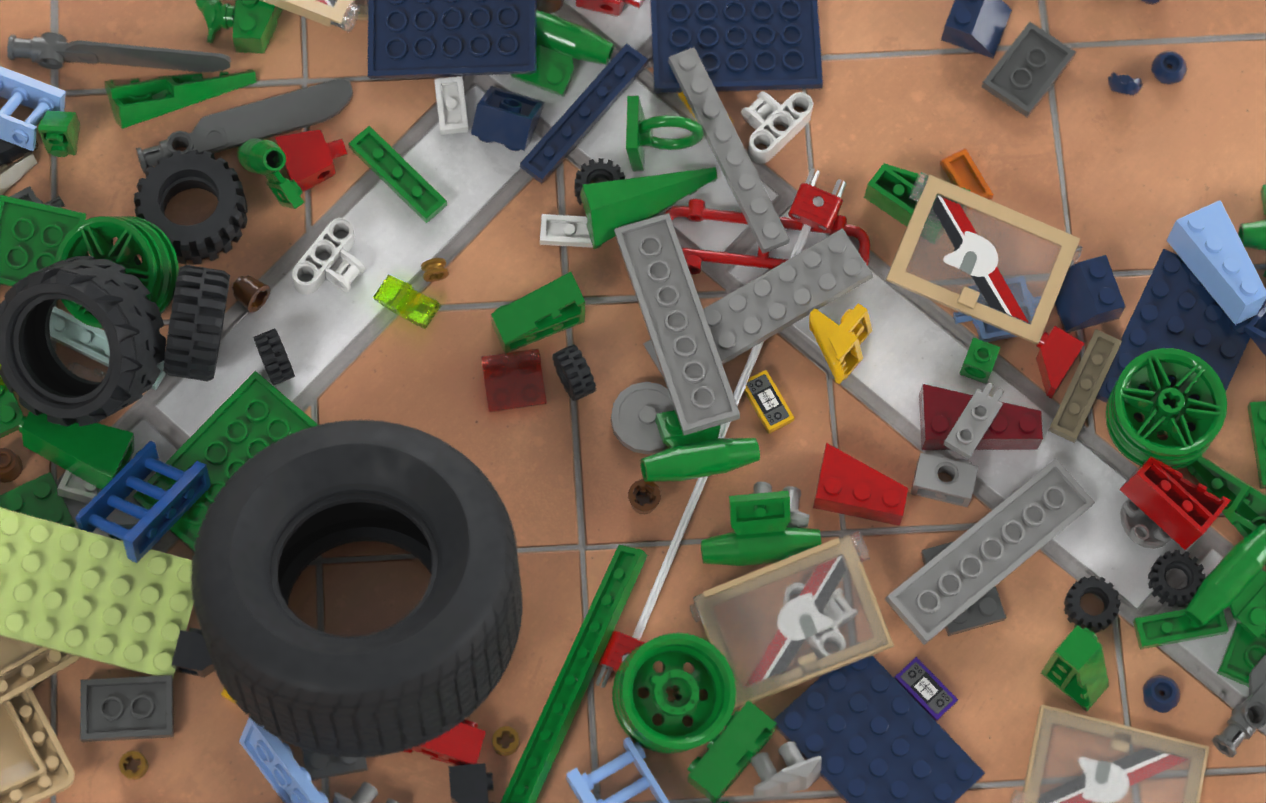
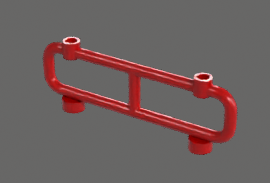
M691 199L688 206H674L664 213H669L672 221L677 217H686L694 222L712 220L748 225L742 212L705 208L706 203L700 199ZM837 215L831 232L827 234L832 235L843 228L847 236L855 237L859 241V254L868 266L871 246L868 234L858 226L847 224L845 216ZM779 217L785 229L802 230L804 226L803 223L792 218ZM813 227L810 232L826 233ZM759 245L757 256L681 247L691 275L701 272L702 261L773 269L789 260L769 257V252L762 253Z

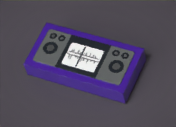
M917 657L894 677L936 722L958 702V699Z

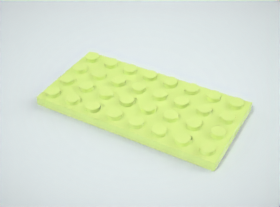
M0 508V636L152 676L172 675L174 678L176 669L171 664L180 630H187L194 604L191 590L192 560L150 549L136 563L127 558L123 541Z

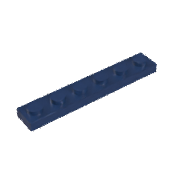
M626 43L520 162V168L543 184L648 65L649 59Z

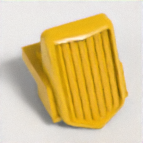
M859 303L853 310L848 309L844 313L840 325L815 308L809 315V329L814 334L837 384H841L843 380H846L862 361L863 356L860 345L873 331L868 310Z

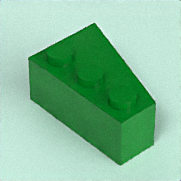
M236 0L232 35L235 51L264 54L283 9L261 0Z
M883 163L867 184L864 198L907 227L927 179L919 177L917 173ZM939 194L936 195L935 200H934V202H933V205H934L937 196H941V197H943V198H945V199H948V200H950V201H952V202H955V203H957V204H960L962 208L964 207L963 204L958 203V202H956V201H953V200H951V199H949V198H946V197H944V196H942V195H939ZM933 205L920 234L923 239L932 245L937 242L945 231L932 209Z
M572 272L559 277L511 304L498 307L491 314L492 326L504 353H509L585 322V300Z
M1077 625L1055 650L1041 671V674L1088 712L1109 687L1102 644L1097 641L1098 637L1090 629L1085 627L1082 629Z
M748 700L740 711H736L731 716L727 727L721 735L718 734L708 743L706 747L709 750L702 758L697 756L689 765L687 770L690 773L687 782L711 802L717 803L751 763V759L773 737L777 723Z

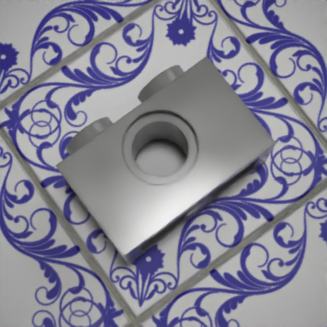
M937 452L920 453L910 494L968 508L972 499L978 466L972 465V462L966 459L957 458L951 460L943 458V455ZM942 472L947 473L951 476L952 481L943 482L939 479L938 474Z

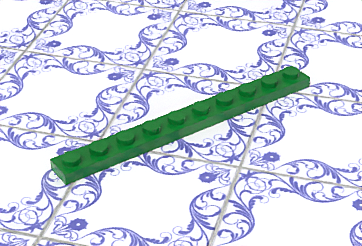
M618 545L500 803L536 802L648 556L643 550Z

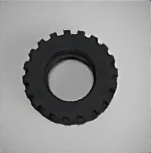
M189 149L187 154H181L180 150L172 152L173 156L168 159L162 156L157 159L158 165L156 167L150 165L144 171L146 179H139L137 184L138 192L134 194L136 217L153 223L165 233L175 250L178 263L186 264L187 260H192L193 264H202V259L209 257L210 261L218 258L217 253L221 251L227 253L232 249L231 242H238L242 236L241 228H246V213L248 212L243 186L234 168H229L228 162L223 158L215 160L213 153L205 151L203 155H200L197 149ZM203 189L217 197L218 204L215 211L208 219L201 223L189 226L179 225L168 220L165 216V209L169 201L184 190Z
M191 265L180 267L174 292L163 371L169 376L201 381L214 379L230 275L227 272Z

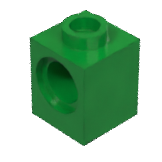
M973 337L959 374L987 384L1001 347Z

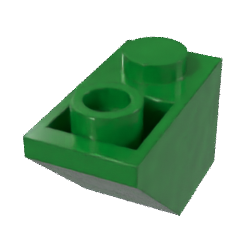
M47 110L38 126V131L47 153L56 157L76 155L80 122L76 112Z

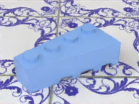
M1221 200L1177 219L1166 241L1232 322L1236 325L1257 315L1266 299V289Z

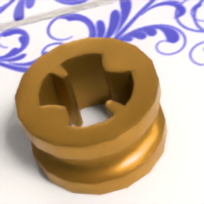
M434 258L423 262L421 270L425 272L423 274L424 280L435 282L446 278L449 275L448 269L444 268L446 260Z
M503 726L494 732L492 744L498 754L509 756L514 754L519 748V736L515 729ZM503 734H509V739L513 737L515 740L509 744V748H503L502 743L500 745L497 744V740H501Z
M129 751L120 758L119 770L128 779H140L148 770V761L138 751ZM131 758L141 761V766H137L139 771L136 773L132 770H126V765H130L127 761Z

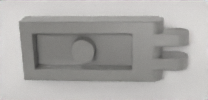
M988 382L983 391L979 388L976 390L943 444L968 460L1003 405L999 399L1004 390L999 388L994 397L990 396L989 393L994 386L990 382Z

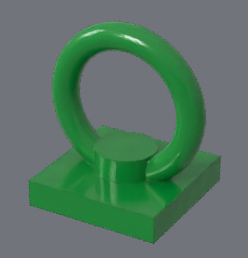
M627 96L626 150L633 171H644L645 146L662 150H679L692 147L702 140L704 131L698 122L675 115H661L645 120L639 96ZM659 127H678L689 130L692 134L683 138L666 139L653 136V129Z

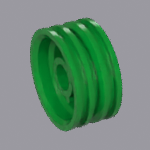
M133 216L93 217L77 224L62 240L56 254L55 263L75 256H89V254L94 256L95 259L110 260L124 267V274L134 275L150 292V294L146 295L149 301L157 304L160 314L171 303L179 272L178 260L168 237L153 223ZM115 237H117L118 240H117V242H116L115 245H114V244H113V239H114ZM138 254L142 257V264L137 257ZM61 299L66 309L76 319L86 325L102 328L99 321L86 308L76 302Z
M1155 349L1139 355L1122 371L1107 401L1105 412L1106 425L1115 446L1132 462L1141 466L1146 460L1153 457L1177 470L1194 463L1209 448L1224 424L1227 413V397L1217 373L1200 357L1180 349ZM1168 376L1175 378L1176 384L1173 387H1170L1171 383ZM1140 385H1144L1147 387L1148 391L1139 390L1138 387ZM1191 395L1198 396L1199 401L1190 399L1188 397ZM1140 413L1143 422L1136 421L1134 414ZM1187 423H1192L1195 426V430L1190 432ZM1157 434L1167 435L1168 438L1167 440H1160Z
M686 633L661 635L633 650L619 666L612 686L613 709L624 732L642 747L665 754L684 752L714 739L729 722L736 702L735 678L726 658L710 642ZM657 661L663 663L661 673L656 672L653 668V664ZM685 663L692 664L694 670L691 674L684 671L683 666ZM640 687L649 692L647 698L643 699L638 696L637 692ZM673 689V696L676 699L668 701V693L665 691ZM704 689L708 694L705 701L699 699V690ZM655 714H661V725L659 726L654 725L652 722ZM685 715L693 719L690 727L684 726L682 722Z

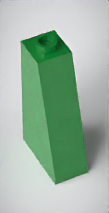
M30 411L28 416H23L20 421L19 433H22L24 447L68 470L100 490L129 463L134 453L133 432L99 423L79 426L78 423H74L71 426H63L48 422L47 415L44 413L36 416Z

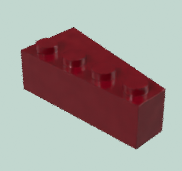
M922 384L919 393L921 450H951L943 444L973 395ZM1002 402L1001 409L975 449L1038 450L1043 440L1041 411Z

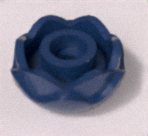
M1165 51L1155 57L1151 70L1157 80L1163 84L1170 85L1179 83L1184 78L1187 65L1180 54L1174 51Z
M1115 72L1108 76V85L1113 92L1134 96L1143 86L1141 78L1134 79L1128 75H1117Z
M1154 676L1143 686L1144 703L1152 710L1166 713L1177 706L1180 700L1179 687L1173 679L1167 676ZM1159 691H1163L1164 696H1161Z

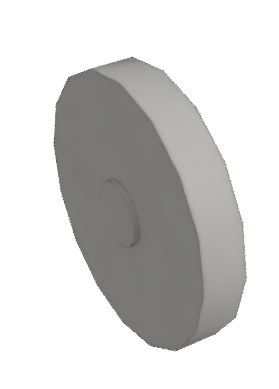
M642 382L632 384L620 392L613 403L610 421L614 435L623 446L633 452L648 455L668 448L666 444H663L655 422L656 413L675 410L668 388L657 383Z

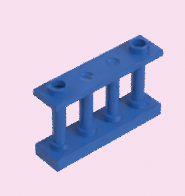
M149 441L75 516L78 529L92 533L98 528L122 539L127 558L138 563L211 486L207 465L196 461L187 471H182L159 461L155 442ZM152 471H155L177 482L166 491L143 480ZM133 490H136L159 501L151 509L147 510L125 499ZM117 509L140 520L133 528L127 529L106 518Z

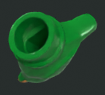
M196 0V5L202 12L208 26L207 43H213L217 32L221 28L226 30L233 28L235 5H230V3L223 4L221 0Z

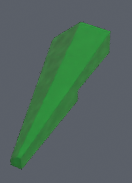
M248 69L246 72L235 74L222 71L220 76L213 78H204L202 73L159 76L157 79L146 81L134 78L130 80L129 84L114 85L113 80L104 82L115 121L124 129L256 83V74L253 69Z
M716 167L582 185L580 197L587 216L586 226L593 249L601 247L603 243L615 237V228L650 219L673 206L683 197L694 194L699 188L711 181L712 183L717 180Z
M1204 456L1186 466L1198 482L1207 487V492L1218 498L1224 496L1231 500L1222 513L1244 538L1261 524H1266V495Z

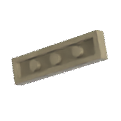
M1095 329L1050 425L1049 432L1073 443L1076 442L1121 345V340Z

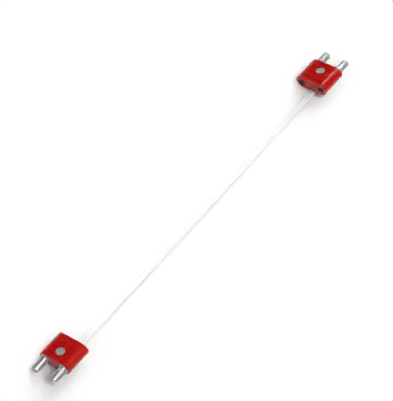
M815 169L810 170L806 182L800 184L788 213L790 218L804 224L790 258L802 252L812 227L826 233L831 232L843 203L841 196L846 186L845 181H843L836 196L841 180H837L831 194L814 187L820 174L818 170L811 185L809 184ZM764 341L752 348L733 393L737 406ZM731 422L720 425L718 438L725 437ZM708 476L698 478L632 637L618 631H613L600 661L602 669L596 681L597 686H599L605 670L608 669L601 685L602 688H605L611 672H617L623 660L633 650L645 643L640 641Z

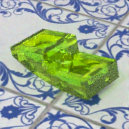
M389 274L373 296L374 300L382 306L423 329L427 328L441 307L437 300L415 291L411 284Z

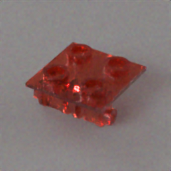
M539 349L481 357L489 412L547 404Z

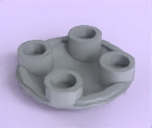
M1130 499L1123 503L1120 511L1121 524L1125 533L1133 542L1145 548L1156 549L1163 547L1172 539Z

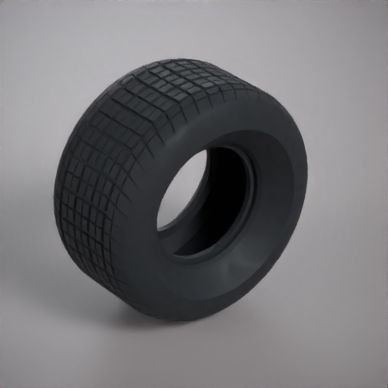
M347 420L321 424L288 435L254 455L231 476L215 497L214 502L211 503L205 515L206 519L202 521L198 532L199 537L196 538L193 551L195 555L192 558L191 590L194 608L219 680L245 714L249 713V718L260 727L264 726V730L277 738L280 736L281 740L294 746L297 745L299 748L326 755L373 757L393 754L429 742L457 726L485 701L500 681L516 647L522 621L523 601L515 534L506 507L492 483L470 459L451 445L421 430L385 421ZM376 541L400 547L418 558L431 574L428 588L418 605L396 624L372 634L362 636L328 634L304 623L288 607L293 586L303 570L323 553L352 542Z

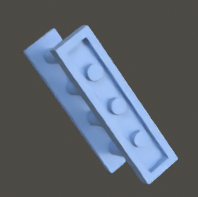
M0 66V97L8 99L0 109V139L34 151L36 148V125L44 117L47 110L64 112L66 91ZM20 104L34 109L25 122L11 117V114Z
M630 737L624 739L625 753L588 775L586 773L581 775L577 768L566 774V781L580 803H624L647 788L651 790L658 803H670L643 760L646 758L643 748L638 742L633 744ZM632 762L635 764L642 778L605 800L595 799L591 792L594 789L593 785Z

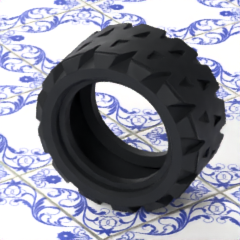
M75 256L29 274L27 277L17 281L5 293V300L0 303V376L10 393L15 391L19 395V403L34 415L39 416L44 413L47 415L48 422L63 426H71L74 423H78L79 426H86L97 423L143 397L142 394L150 390L161 372L157 364L165 359L166 337L161 335L159 330L164 327V322L157 304L149 301L146 296L150 294L149 290L136 276L124 274V267L107 259H95L94 256ZM58 299L70 300L83 306L101 324L108 340L110 352L108 370L102 382H93L77 376L57 356L51 342L49 324L53 307Z

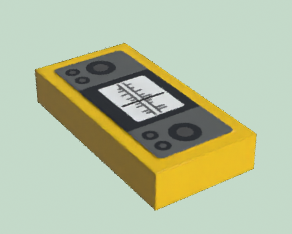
M767 370L748 379L744 393L768 434L794 421L795 417Z

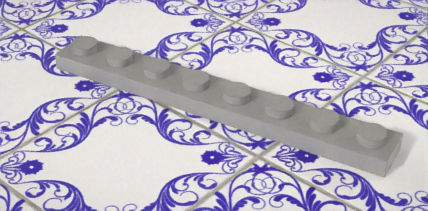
M695 47L670 56L668 63L698 123L703 128L704 136L762 253L764 254L789 244L788 234Z

